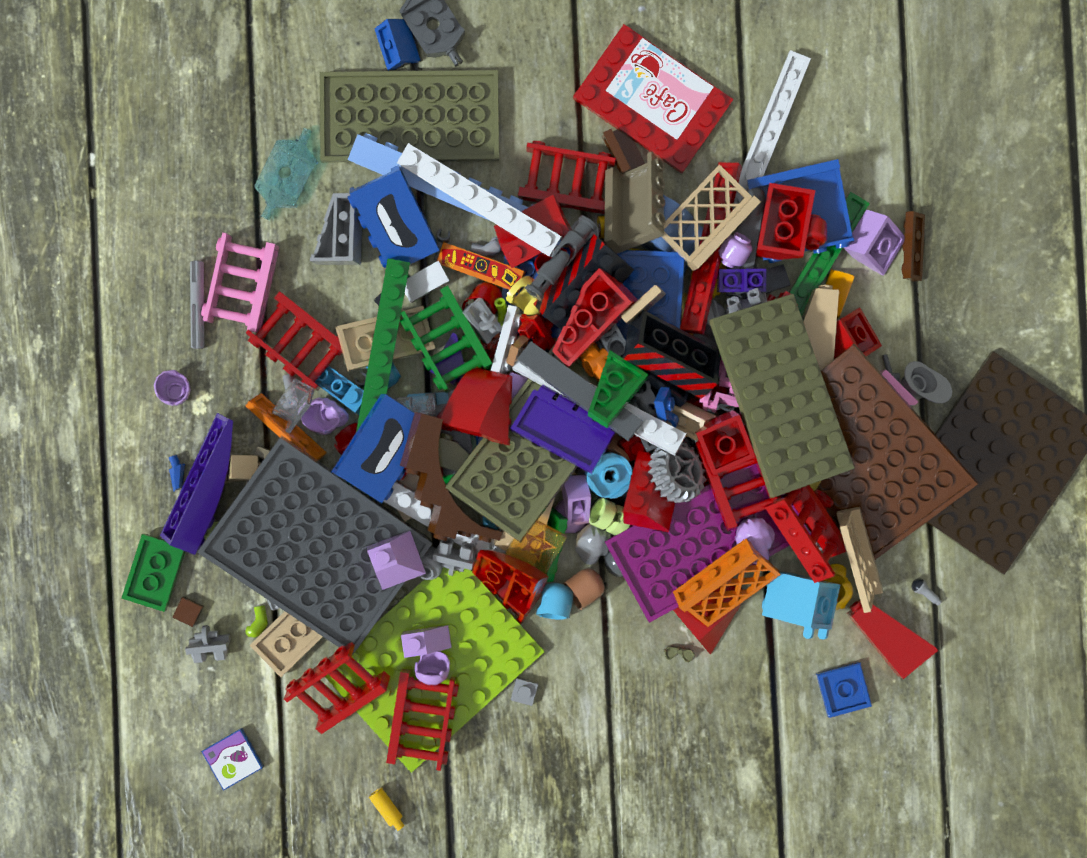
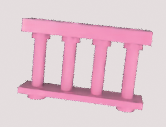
M222 232V237L218 238L216 244L218 255L207 303H204L201 315L204 316L203 321L213 323L214 317L245 323L248 326L247 330L257 333L263 324L280 247L266 242V246L262 249L231 243L232 237ZM229 251L260 258L262 261L261 269L255 271L227 265ZM224 273L254 279L257 282L256 291L251 293L221 286ZM219 295L250 301V304H252L251 313L242 314L216 308Z

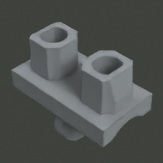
M758 288L749 290L747 293L748 298L742 301L736 296L728 298V306H726L728 314L768 302L766 293H761Z
M482 298L476 299L463 310L462 313L485 344H488L496 334L502 331L497 317L492 314Z
M447 538V541L441 540L433 554L432 561L440 562L442 567L448 568L449 576H454L455 571L464 572V569L472 570L477 558V554H474V544L462 543L461 549L458 550L453 548L454 540L451 538Z
M209 625L202 626V632L195 633V638H190L189 645L185 648L186 655L191 654L194 663L206 661L207 652H213L214 658L217 661L225 660L228 656V646L231 637L230 634L218 635V631H211Z

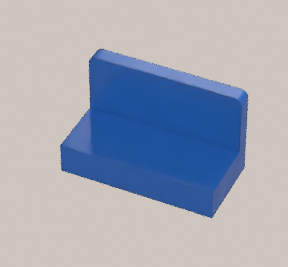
M386 19L374 28L388 71L396 70L404 63H417L420 61L412 32L404 19Z

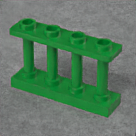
M448 285L440 289L443 296L439 298L440 301L411 317H408L405 311L400 312L403 317L400 320L406 332L411 331L414 338L411 339V342L417 352L422 350L425 356L422 359L428 371L433 370L436 375L433 378L434 383L439 390L444 389L446 394L450 392L447 383L477 366L479 368L483 366L485 370L492 368L490 358L467 318L462 313L463 311ZM444 308L446 310L451 309L454 316L450 317L451 320L421 337L418 335L414 325ZM454 328H462L465 335L462 336L461 340L430 356L425 344ZM465 347H472L476 354L472 356L473 359L441 376L435 364Z

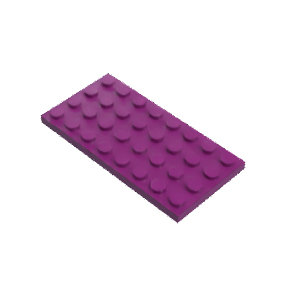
M756 464L726 474L720 481L723 487L727 486V488L761 476ZM710 484L704 486L705 488L700 491L697 497L688 502L675 504L669 532L633 525L604 542L646 619L650 623L679 607L673 594L674 590L737 545L735 540L736 530L740 522L745 518H762L772 527L775 536L769 549V557L790 546L768 511L763 510L739 519L740 521L736 522L737 528L727 532ZM761 486L733 496L728 502L731 509L735 508L738 510L769 499L765 486ZM786 493L781 495L782 499L786 497ZM792 504L791 506H792V508L794 509L795 513H796L797 516H798L799 513H798V511L796 510V508L794 507V505Z

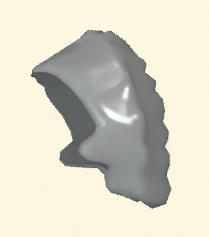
M589 523L577 533L575 551L584 563L593 565L598 562L600 556L608 553L609 549L604 541L612 537L605 529L602 530Z

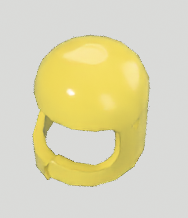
M524 276L519 279L506 294V301L520 308L527 316L540 314L533 304L537 299L531 296L525 289L527 284L530 285L534 280L530 276ZM524 287L522 291L517 296H515L516 292L520 288Z

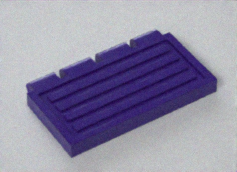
M541 385L538 391L533 389L511 426V431L593 474L612 441L615 432L611 428H606L595 422L588 416V412L580 406L577 411H574L576 403L560 394L556 401L553 400L557 393L544 385Z

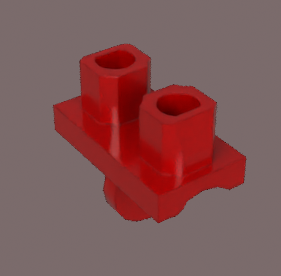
M522 314L519 318L522 325L517 330L520 336L532 338V342L544 351L546 349L551 350L556 343L551 336V328L554 324L541 314L533 316Z

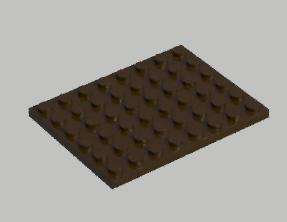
M992 351L935 433L978 481V485L927 523L993 569L1005 575L1087 454V415Z

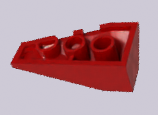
M601 268L583 285L580 291L581 294L571 310L572 313L552 350L568 368L622 319L621 315L638 301L621 282Z

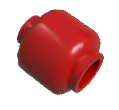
M811 214L805 248L816 250L827 241V223L819 215Z

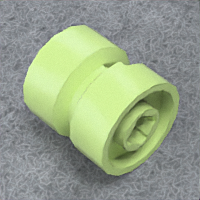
M600 498L594 503L590 511V525L602 530L605 529L613 535L627 530L630 526L623 523V506L615 505V503L604 498Z

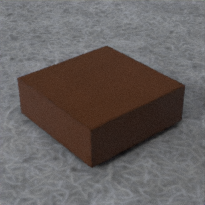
M182 597L172 618L194 627L204 606L191 599Z

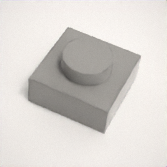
M517 677L511 701L532 706L538 683Z

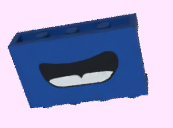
M399 165L391 168V172L360 187L354 188L353 186L349 188L350 196H347L353 209H358L360 213L358 219L363 229L368 228L371 234L368 236L369 241L374 249L378 248L381 254L378 257L383 268H386L388 258L412 264L439 251L438 243Z
M381 394L331 472L373 497L378 502L382 503L384 500H388L394 489L392 487L396 480H401L406 472L405 467L400 466L415 413L388 395Z

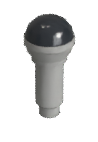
M918 578L912 582L911 587L915 593L924 595L937 606L941 604L942 600L928 588L924 579Z

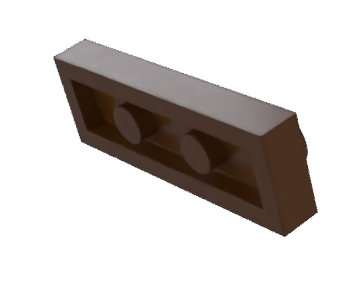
M908 211L904 220L905 239L902 246L904 261L901 270L903 279L914 282L922 281L925 214Z

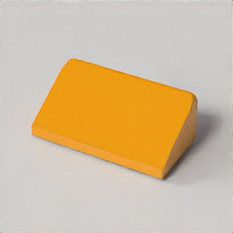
M831 269L825 285L833 286V290H839L837 318H839L855 276Z

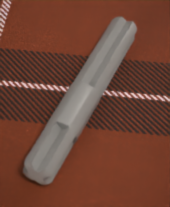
M198 260L190 262L191 348L193 349L204 348V316L201 315L204 304V263Z

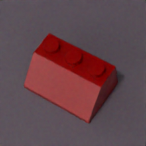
M769 183L756 256L776 260L803 258L815 190Z
M554 194L521 211L563 238L569 230L572 231ZM494 226L500 247L511 268L542 253L502 227Z
M638 451L623 509V523L669 532L676 503L668 501L667 496L661 497V491L655 490V482H650L653 476L648 473L652 469L648 463L652 460L650 456L653 453Z

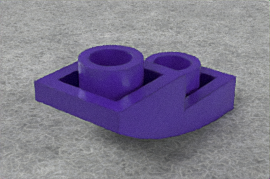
M719 269L717 292H749V290L758 288L760 292H766V269Z

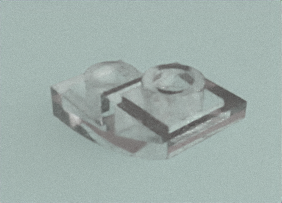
M434 395L392 398L414 413L418 412L436 417Z

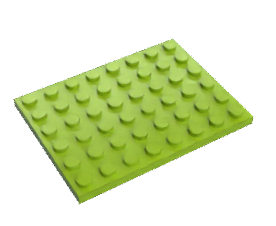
M443 567L441 574L436 579H424L375 623L352 656L372 676H377L383 671L390 675L387 691L356 711L387 747H389L400 671L402 668L411 670L410 676L417 679L415 664L420 660V656L404 658L401 634L404 631L443 625L449 626L452 647L439 652L446 654L450 660L449 675L441 683L449 684L450 678L453 676L456 677L455 683L459 684L457 697L452 699V706H456L454 720L449 719L448 728L452 729L451 737L545 652L508 609L502 605L499 599L472 573V570L464 569V572L455 571L454 576H449V569ZM345 663L337 668L356 687L366 683ZM329 674L325 676L343 698L350 694ZM413 688L408 690L407 699H411V702L446 707L448 694ZM409 711V713H405L404 721L409 725L442 729L444 716ZM406 733L405 736L401 735L400 744H404V747L436 751L440 747L441 739ZM406 756L398 758L411 773L425 761V759Z

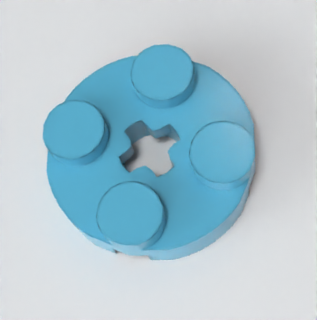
M606 452L603 454L593 474L585 471L587 484L591 491L600 497L618 498L629 489L632 475L631 465L623 456ZM613 470V479L611 481L609 479L605 480L606 471Z

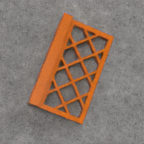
M745 538L674 590L673 594L682 611H689L709 627L781 574ZM757 560L756 565H750ZM760 571H771L765 576H759ZM746 572H754L753 577L744 578V574ZM739 573L738 578L731 579ZM751 584L749 588L741 590L742 585ZM736 585L735 590L725 591L726 586ZM720 587V591H719V592H713V591H715L717 588ZM733 597L731 601L722 603L723 598ZM708 599H717L715 604H707ZM702 600L701 605H695ZM715 610L710 616H704L705 611Z

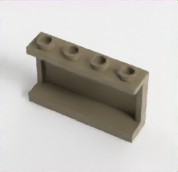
M652 151L647 153L646 164L620 175L613 167L605 170L604 242L617 254L664 236L666 221L664 217L665 200L663 189L665 188V182L663 180V171L665 166L662 159L658 158Z

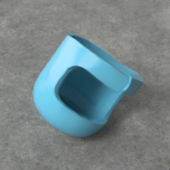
M560 583L545 585L542 591V601L539 608H537L536 615L556 620L570 619L574 596L573 591L568 586Z

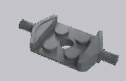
M406 0L400 9V14L427 57L436 58L447 55L455 67L459 66L458 62L462 64L463 60L458 55L456 48L462 41L465 30L461 27L445 0ZM430 20H437L439 27L431 30L427 27V24Z

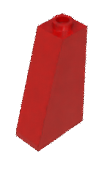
M857 600L849 607L850 611L846 613L896 675L902 679H905L938 651L935 646L874 605H872L871 612L864 613L861 601Z

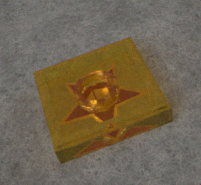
M537 520L521 543L514 538L512 539L505 554L527 562L546 574L567 539V535Z

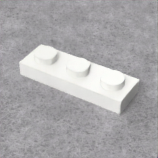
M508 305L491 368L493 372L507 374L512 368L511 365L507 364L506 360L511 345L518 339L517 330L522 325L519 318L523 314L516 306Z

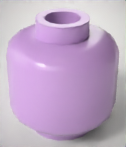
M737 232L734 235L730 234L719 249V255L722 258L721 262L730 268L743 266L752 252L751 240Z

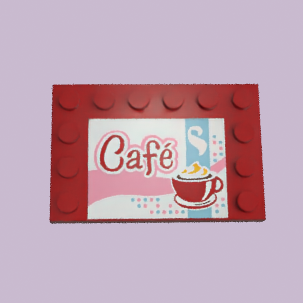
M625 24L620 28L573 96L575 101L631 137L649 152L652 151L658 158H661L662 161L681 174L685 171L733 101L727 94Z

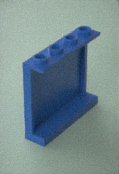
M839 159L747 180L749 189L759 187L764 191L766 197L769 183L815 190L811 214L819 215L826 221L827 241L818 249L813 250L814 254L827 251L826 247L836 245V249L850 246L849 242L854 241L840 174ZM763 257V260H768L769 263L782 261Z

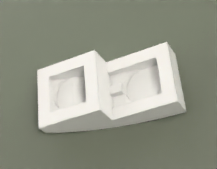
M439 261L407 278L405 294L410 303L449 282Z

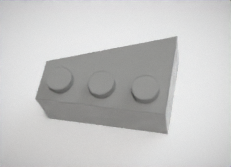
M333 193L324 218V226L321 234L318 235L316 240L318 243L309 261L317 265H361L362 226L358 219L360 213L357 208H352L347 197L350 196L349 193Z

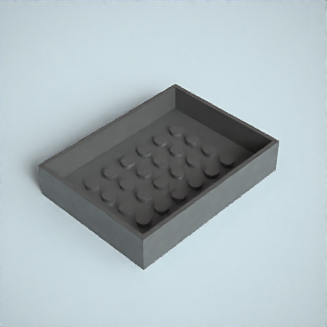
M281 435L197 553L336 646L345 647L352 642L355 644L354 654L405 583L402 582L382 590L370 560L367 546L410 530L420 559H422L432 545V541L425 534L405 522L366 493L332 473L330 468Z

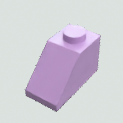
M585 474L572 475L562 487L565 517L568 519L567 526L589 523L591 494Z
M448 625L404 631L401 634L404 658L426 655L452 647Z

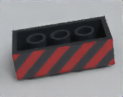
M593 234L571 263L563 269L561 276L555 284L550 285L543 294L544 298L541 301L537 299L533 304L545 318L562 330L581 294L580 291L583 285L599 268L621 283L630 276L634 269L600 238Z
M645 310L631 322L628 327L624 360L701 399L718 384L721 356L718 348Z

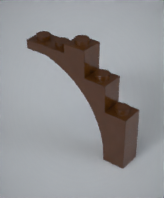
M415 412L400 466L407 468L406 473L420 475L414 499L421 501V506L433 509L428 531L434 533V538L447 541L448 537L456 539L457 534L465 537H471V534L479 535L478 540L491 543L492 539L500 541L501 531L478 525L457 506L448 489L445 488L446 485L440 469L438 450L443 419Z

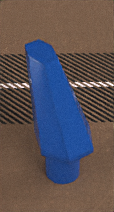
M177 455L169 457L172 466L169 472L173 492L182 488L185 464H180Z

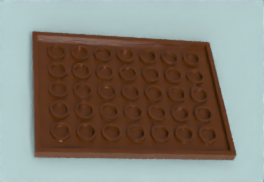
M853 343L821 370V374L855 469L821 480L816 490L826 493L833 500L834 504L831 508H827L826 511L840 532L837 512L860 507L874 559L876 560L978 485V481Z

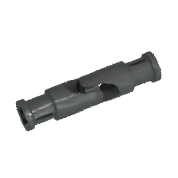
M583 215L579 217V222L572 231L569 230L553 251L551 260L541 266L537 272V277L530 285L527 284L525 287L531 296L540 301L544 298L543 294L550 285L555 284L561 276L563 269L571 263L585 245V240L589 234L597 229L596 224ZM563 245L568 246L570 249V257L567 252L560 250Z

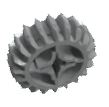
M687 442L682 443L675 456L659 447L650 456L652 460L648 465L652 469L648 473L653 476L650 482H655V490L661 491V497L667 496L668 501H674L675 503L688 502L697 497L700 491L705 488L703 483L707 479L703 476L706 470L702 469L703 462H700L699 454H695L694 447H688Z

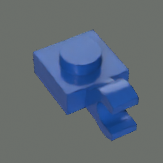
M661 387L654 401L657 418L665 423L667 421L676 428L679 418L676 414L672 413L675 406L674 397H671L669 387Z

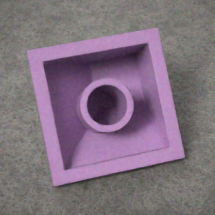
M410 530L367 546L370 560L382 590L426 574Z

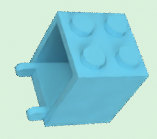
M780 572V576L767 584L766 597L762 602V616L804 626L803 636L806 639L813 638L815 629H819V639H827L829 629H832L840 584L824 580L814 583L811 577Z

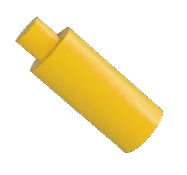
M382 787L369 795L368 798L389 826L393 825L397 831L405 826L401 821L402 814Z

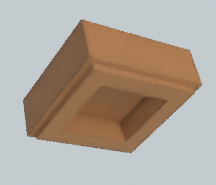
M522 335L511 345L506 360L507 364L515 365L517 358L527 347L529 338Z

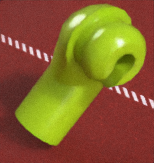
M498 298L494 304L498 312L497 321L503 327L508 307L504 298Z
M265 605L253 607L256 619L250 626L246 627L245 631L248 637L256 638L260 636L267 627L268 620Z

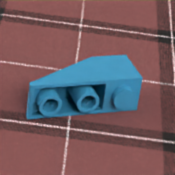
M328 366L315 383L359 415L364 389Z

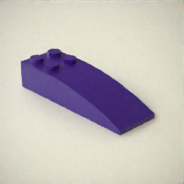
M219 413L214 418L160 534L170 546L194 555L204 543V535L207 529H210L213 525L214 513L223 491L229 465L233 420Z

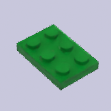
M142 534L121 599L162 612L167 611L185 551L170 546L163 539Z

